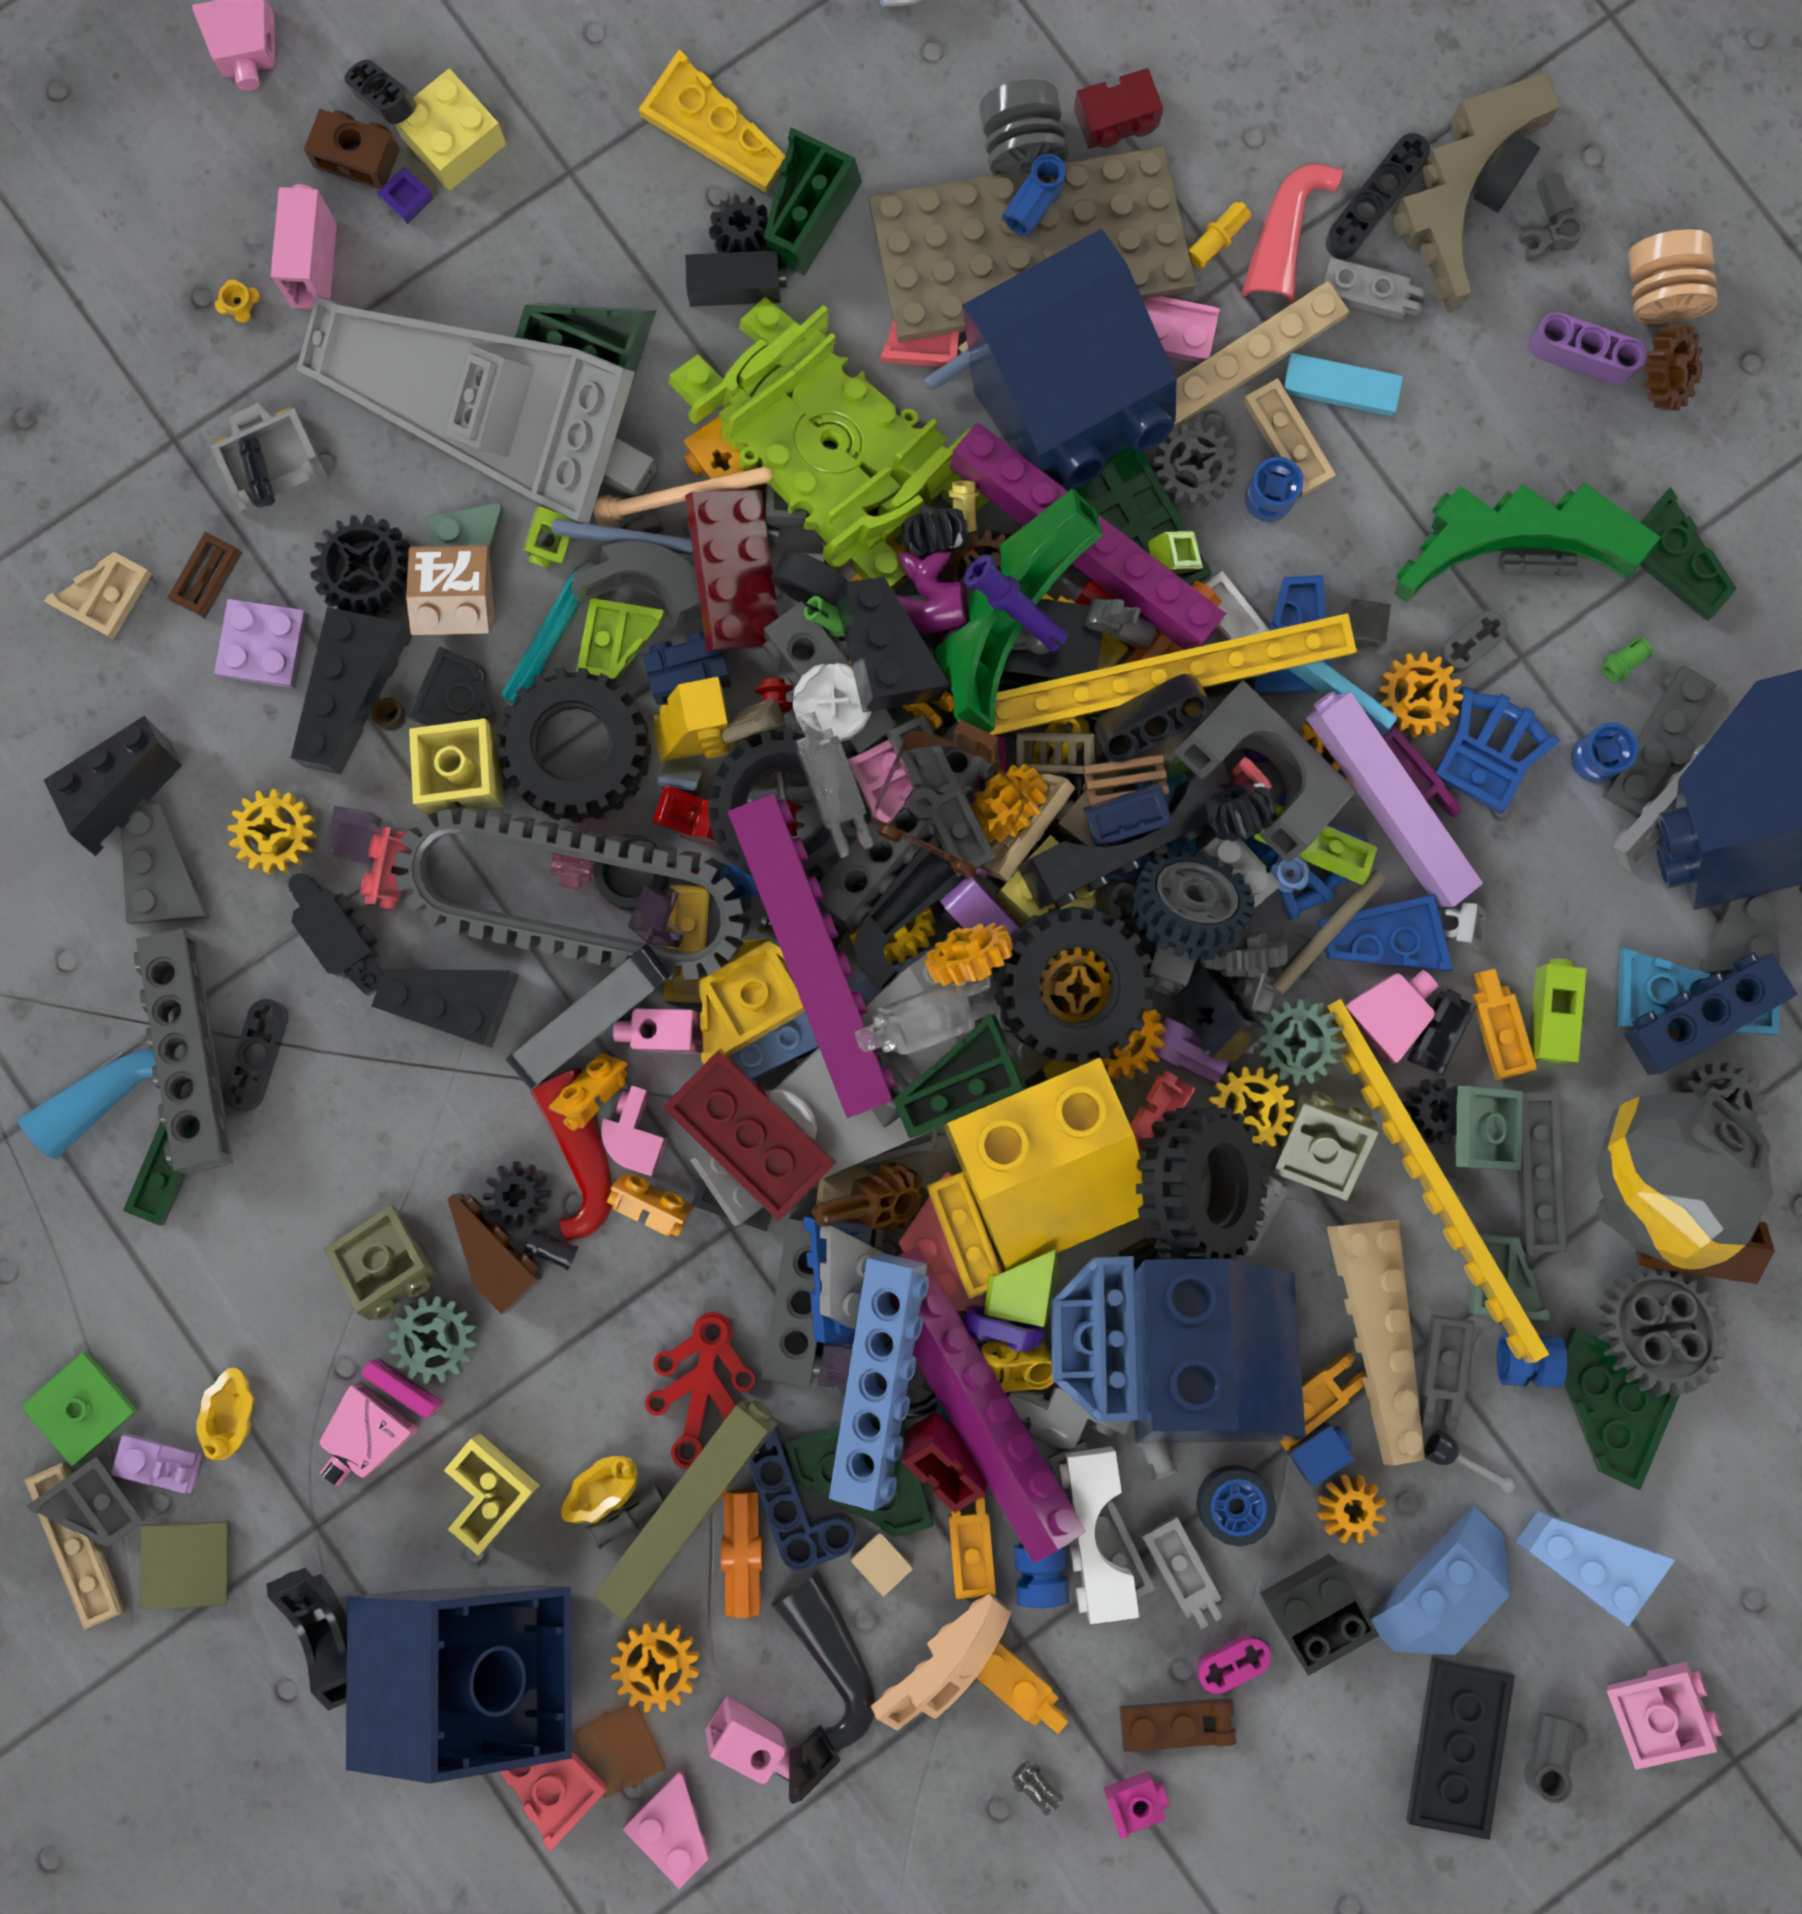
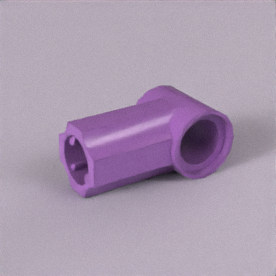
M1163 1017L1160 1023L1164 1025L1167 1032L1159 1035L1158 1038L1166 1044V1048L1156 1049L1154 1052L1160 1059V1062L1175 1068L1180 1066L1214 1084L1218 1083L1228 1066L1229 1060L1211 1058L1201 1048V1040L1194 1035L1195 1032L1174 1020Z

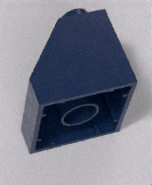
M1102 228L962 305L975 395L1009 446L1059 485L1065 484L1068 489L1081 488L1101 474L1106 466L1107 459L1131 446L1137 452L1150 450L1164 441L1171 433L1174 422H1176V376L1130 269Z
M1802 670L1756 681L1680 776L1675 809L1659 813V825L1663 842L1656 843V855L1664 884L1667 889L1686 885L1693 910L1802 885Z
M1228 1258L1144 1260L1134 1274L1138 1420H1135L1136 1443L1297 1441L1306 1437L1294 1272Z
M536 1585L421 1589L348 1597L347 1771L431 1784L572 1759L571 1587Z

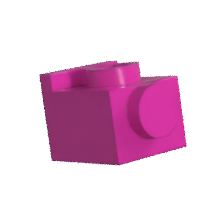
M1148 1771L1103 1788L1121 1839L1129 1837V1833L1166 1820L1163 1808L1170 1805L1161 1782L1153 1784ZM1144 1801L1147 1803L1146 1808L1133 1811V1806L1136 1802Z

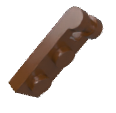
M1231 1699L1119 1706L1124 1752L1207 1745L1231 1746L1237 1743L1236 1730L1231 1728V1716L1234 1715V1704ZM1203 1716H1214L1215 1728L1204 1729Z

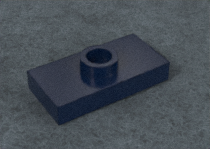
M1160 783L1083 808L1095 847H1101L1173 824Z

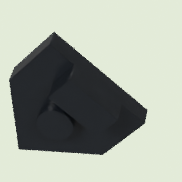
M439 646L409 712L408 719L424 726L487 719L496 716L476 662Z

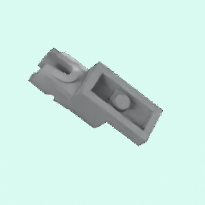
M1055 1383L1047 1399L1043 1398L1045 1393L1031 1390L1006 1393L1021 1421L1028 1417L1029 1422L1026 1425V1429L1030 1436L1060 1449L1076 1447L1087 1419L1092 1420L1090 1426L1092 1429L1110 1437L1113 1436L1115 1431L1125 1435L1131 1422L1096 1421Z

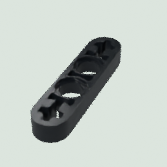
M1409 133L1400 138L1333 223L1325 243L1327 251L1333 257L1338 259L1352 257L1422 169L1430 154L1429 143L1423 136L1417 133ZM1411 148L1417 151L1416 156L1411 157L1405 168H1403L1400 162L1406 151H1410ZM1384 174L1393 175L1398 181V187L1394 190L1384 189L1379 183V177ZM1363 202L1372 204L1375 207L1376 216L1370 219L1361 217L1357 212V205ZM1352 224L1356 229L1349 242H1345L1343 245L1337 242L1339 236H1343Z

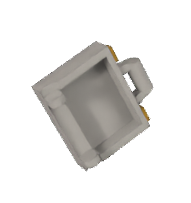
M255 403L230 415L232 436H224L213 441V444L210 445L228 488L240 512L245 517L270 506L259 508L254 505L243 460L239 452L238 440L242 437L255 436L259 439L270 484L274 492V504L329 480L302 418L295 408L291 409L288 407L277 412L276 416L271 417L259 403ZM263 419V422L241 431L242 427Z

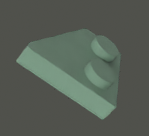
M500 502L427 517L432 546L488 545L489 556H491L495 543L493 538L497 524L503 516V508Z
M1479 1234L1528 1319L1550 1321L1548 1309L1543 1307L1535 1287L1537 1282L1533 1272L1526 1265V1255L1519 1238ZM1471 1282L1469 1313L1490 1315L1485 1306V1301L1488 1298L1480 1285L1476 1287Z

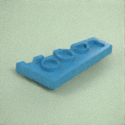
M1627 948L1619 949L1617 1027L1635 1028L1632 1023L1633 1020L1653 1010L1656 1015L1668 1009L1665 1002L1685 991L1692 995L1701 990L1702 987L1699 982L1709 977L1710 974L1696 969L1690 970L1677 966L1670 961L1657 957L1651 958L1641 955L1637 951ZM1738 983L1736 994L1740 1000L1745 1001L1747 990L1743 984ZM1705 1001L1702 1006V1013L1707 1020L1711 1021L1714 1011L1712 1006ZM1780 1005L1733 1033L1780 1035ZM1671 1021L1668 1025V1030H1680L1674 1021Z

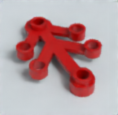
M707 1312L701 1315L693 1326L692 1337L671 1351L660 1352L653 1362L654 1369L658 1374L668 1376L676 1371L679 1362L701 1350L698 1365L695 1369L665 1389L651 1392L645 1400L647 1411L652 1415L658 1416L664 1414L671 1403L692 1390L683 1436L679 1437L671 1448L673 1462L683 1469H688L704 1449L699 1436L708 1393L723 1414V1422L736 1406L713 1370L716 1354H718L731 1372L732 1385L736 1390L741 1392L748 1391L756 1382V1374L753 1369L744 1366L730 1344L733 1335L730 1320L719 1312ZM710 1324H715L720 1328V1336L716 1339H711L706 1335V1328ZM662 1356H669L673 1360L671 1370L666 1371L660 1368L659 1359ZM743 1371L749 1373L751 1383L748 1386L739 1385L736 1380L738 1373ZM659 1395L663 1397L665 1401L663 1409L655 1410L651 1406V1398L653 1396ZM686 1443L694 1445L696 1454L690 1458L685 1457L681 1452L682 1445Z

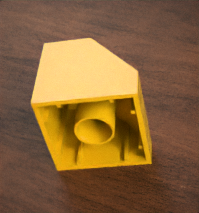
M1101 1058L953 1120L944 1126V1130L962 1172L965 1174L971 1193L1005 1271L1056 1249V1253L1139 1218L1138 1208L1143 1205L1142 1194H1136V1184L1142 1183V1171L1137 1169L1138 1160H1141L1134 1133Z

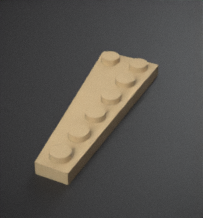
M1399 1219L1328 1226L1327 1232L1338 1276H1343L1348 1298L1344 1299L1347 1315H1353L1357 1337L1353 1338L1356 1353H1361L1363 1356L1366 1372L1362 1378L1371 1404L1370 1411L1383 1464L1395 1466L1425 1460Z

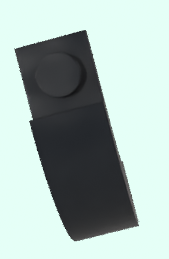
M305 1567L289 1572L283 1577L267 1583L268 1598L290 1621L302 1644L308 1666L310 1692L328 1711L345 1704L347 1692V1618L333 1589L322 1574L313 1577Z

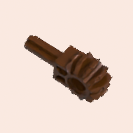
M891 1162L888 1166L881 1164L875 1175L869 1174L867 1177L853 1181L850 1196L821 1202L819 1205L814 1206L812 1214L815 1217V1223L823 1227L856 1218L872 1229L879 1227L891 1233L896 1228L904 1229L907 1221L915 1219V1212L919 1207L923 1206L920 1198L926 1192L921 1186L923 1179L915 1171L901 1163Z

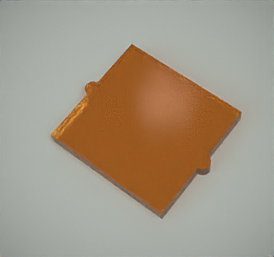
M638 1703L633 1707L628 1705L611 1714L604 1712L601 1719L575 1731L591 1770L608 1786L606 1792L602 1795L603 1798L611 1796L629 1786L637 1788L640 1781L666 1768Z

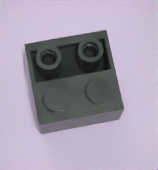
M1330 1554L1260 1592L1277 1626L1308 1676L1379 1636L1340 1563Z

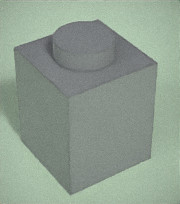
M615 437L602 483L628 498L643 495L657 473L654 459Z

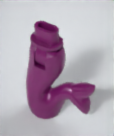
M948 551L932 553L924 560L907 552L897 555L906 574L914 582L917 591L928 600L927 602H922L896 595L921 637L962 627L969 622L967 600L969 594L964 582L944 583L940 582L937 578L951 556V553ZM838 637L840 641H846L845 637Z

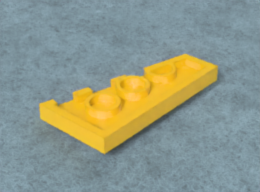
M679 49L638 109L640 117L767 194L779 176L782 160H785L786 156L753 122L749 123L739 113L738 107L728 97L725 98L713 86L712 81L702 71L699 72L689 62L688 57Z

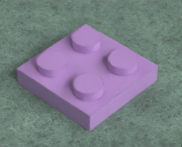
M227 599L214 674L220 678L295 688L308 614L300 609Z

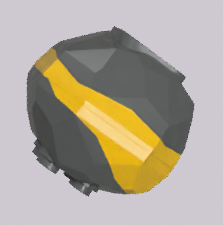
M1670 1092L1636 1097L1623 1103L1612 1113L1596 1168L1600 1191L1603 1195V1198L1599 1201L1597 1214L1603 1223L1618 1232L1636 1251L1647 1254L1664 1263L1682 1269H1701L1727 1261L1751 1240L1773 1195L1768 1160L1770 1152L1769 1142L1752 1122L1718 1094L1708 1093L1706 1096H1702L1696 1093Z

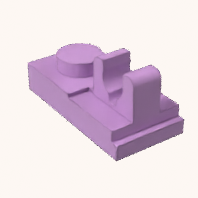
M127 1433L121 1437L111 1475L184 1494H191L194 1491L204 1453Z

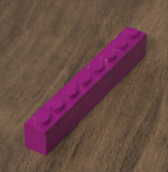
M979 422L974 425L953 450L950 469L963 480L975 482L976 489H979L980 493L1023 526L1068 492ZM1099 516L1103 536L1079 555L1072 564L1117 599L1125 601L1124 604L1129 608H1140L1139 616L1156 625L1157 630L1183 650L1204 646L1218 629L1227 613Z
M773 793L727 811L846 1118L893 1101L891 1090L897 1088L889 1065L881 1067L876 1055L877 1052L883 1050L875 1028L867 1030L861 1015L868 1012L860 990L852 992L847 980V976L853 975V971L845 951L837 954L832 939L838 937V933L830 913L823 916L817 900L824 897L816 876L808 878L802 862L809 860L801 837L792 838L787 824L794 822L786 799L778 801L776 794Z
M917 1246L897 1256L927 1263L925 1276L929 1278V1287L925 1298L921 1300L919 1316L922 1317L923 1324L920 1336L914 1344L913 1356L916 1358L917 1365L1029 1557L1035 1563L1060 1550L1087 1531ZM891 1292L890 1304L893 1309L898 1311L900 1307L899 1299Z

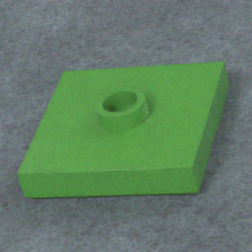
M87 1351L81 1352L20 1406L71 1467L78 1465L138 1411Z

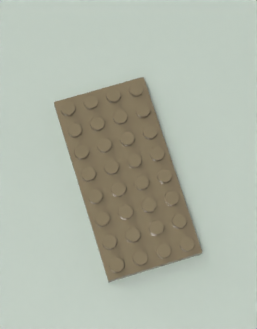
M1164 146L1064 163L1066 174L1062 194L1056 202L1051 204L1030 237L1016 234L1002 221L1003 213L1029 174L1016 175L1007 172L869 195L868 205L897 342L902 343L949 335L953 332H966L962 309L963 304L1101 228L1126 261L1143 301L1159 296L1170 297L1193 293L1196 288V282ZM1050 176L1039 177L1044 183L1055 182Z

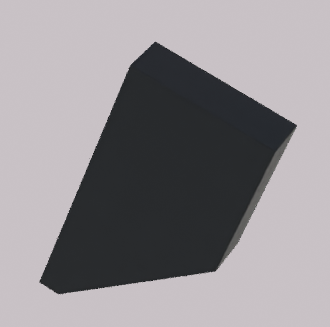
M821 1725L810 1729L790 1749L789 1800L791 1804L802 1801L841 1761Z

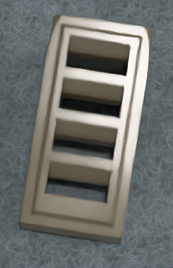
M772 698L743 708L722 733L724 742L745 741L760 735V733L784 729L786 724L778 701Z
M1045 731L1017 732L1016 767L1019 769L1023 764H1026L1029 768L1033 767L1038 773L1084 774V766L1095 765L1096 734ZM1034 741H1040L1039 762H1033ZM1048 741L1054 742V763H1048ZM1062 742H1069L1068 764H1062ZM1077 742H1084V765L1076 764Z

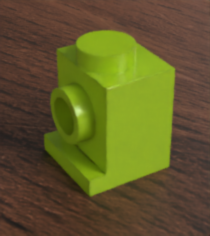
M541 506L536 507L522 552L530 554L528 562L550 569L552 563L562 564L570 537L555 535L551 530V524L558 519L576 521ZM544 532L549 533L553 538V543L550 547H543L539 542V537Z

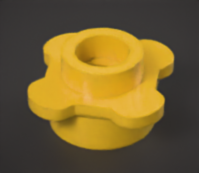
M231 279L221 287L218 294L219 299L215 302V308L219 314H229L234 316L239 323H245L250 320V311L253 305L259 302L260 294L257 289H248L241 282ZM240 298L241 302L239 304H235V299Z

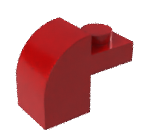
M664 786L652 823L676 832L685 839L720 849L713 837L709 822L708 800L701 799L672 786Z

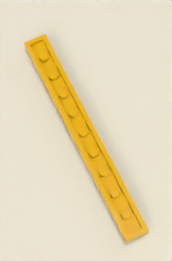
M1346 613L997 692L995 730L990 734L995 736L1114 709L1181 674L1196 676L1202 687L1206 688L1352 655L1357 650L1349 615Z
M1339 999L1328 1005L1322 1013L1325 1015L1335 1012L1337 1015L1332 1021L1333 1026L1344 1027V1030L1337 1034V1040L1346 1042V1047H1342L1344 1053L1341 1054L1345 1067L1351 1075L1357 1073L1364 1085L1361 1092L1366 1103L1372 1110L1377 1108L1385 1121L1381 1124L1384 1134L1391 1144L1397 1143L1405 1156L1402 1158L1405 1170L1413 1180L1418 1178L1425 1190L1422 1197L1426 1206L1433 1215L1439 1214L1446 1226L1443 1229V1234L1453 1250L1459 1249L1467 1262L1464 1265V1270L1472 1284L1476 1287L1480 1285L1488 1298L1485 1301V1306L1496 1323L1502 1322L1509 1334L1506 1342L1511 1352L1518 1360L1523 1358L1526 1364L1535 1363L1548 1356L1547 1349L1344 1003Z

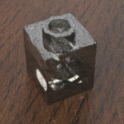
M1352 599L1344 608L1342 614L1348 613L1357 651L1377 653L1386 643L1391 604Z

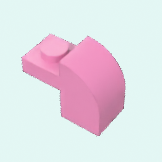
M631 1085L629 1093L623 1091L617 1105L616 1114L621 1115L619 1123L603 1118L601 1128L602 1141L610 1157L619 1165L649 1176H656L668 1139L638 1129L651 1092Z

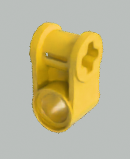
M1043 1338L1041 1345L1032 1348L1030 1352L1014 1350L1008 1346V1342L1001 1340L988 1341L983 1345L981 1353L998 1382L1000 1379L1002 1380L999 1384L1005 1394L1022 1390H1041L1048 1388L1054 1383L1052 1381V1354Z

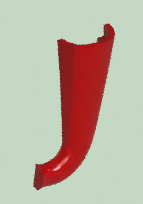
M581 1068L573 1069L554 1077L530 1091L571 1168L583 1196L582 1205L576 1214L569 1218L559 1219L560 1229L566 1242L581 1239L596 1232L608 1218L612 1207L611 1204L607 1203L612 1192V1180L596 1114L586 1123L584 1128L578 1127L575 1131H572L563 1122L566 1116L552 1111L548 1107L560 1095L561 1091L582 1073Z

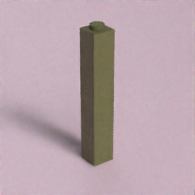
M746 1398L735 1406L593 1594L623 1622L639 1609L777 1427L778 1423L771 1418L772 1412L757 1400L751 1401Z

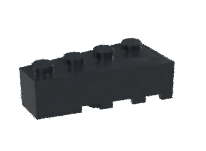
M327 607L291 759L306 768L341 775L364 731L362 728L373 706L380 700L379 695L389 677H392L399 664L397 662L399 656L413 637L404 623Z

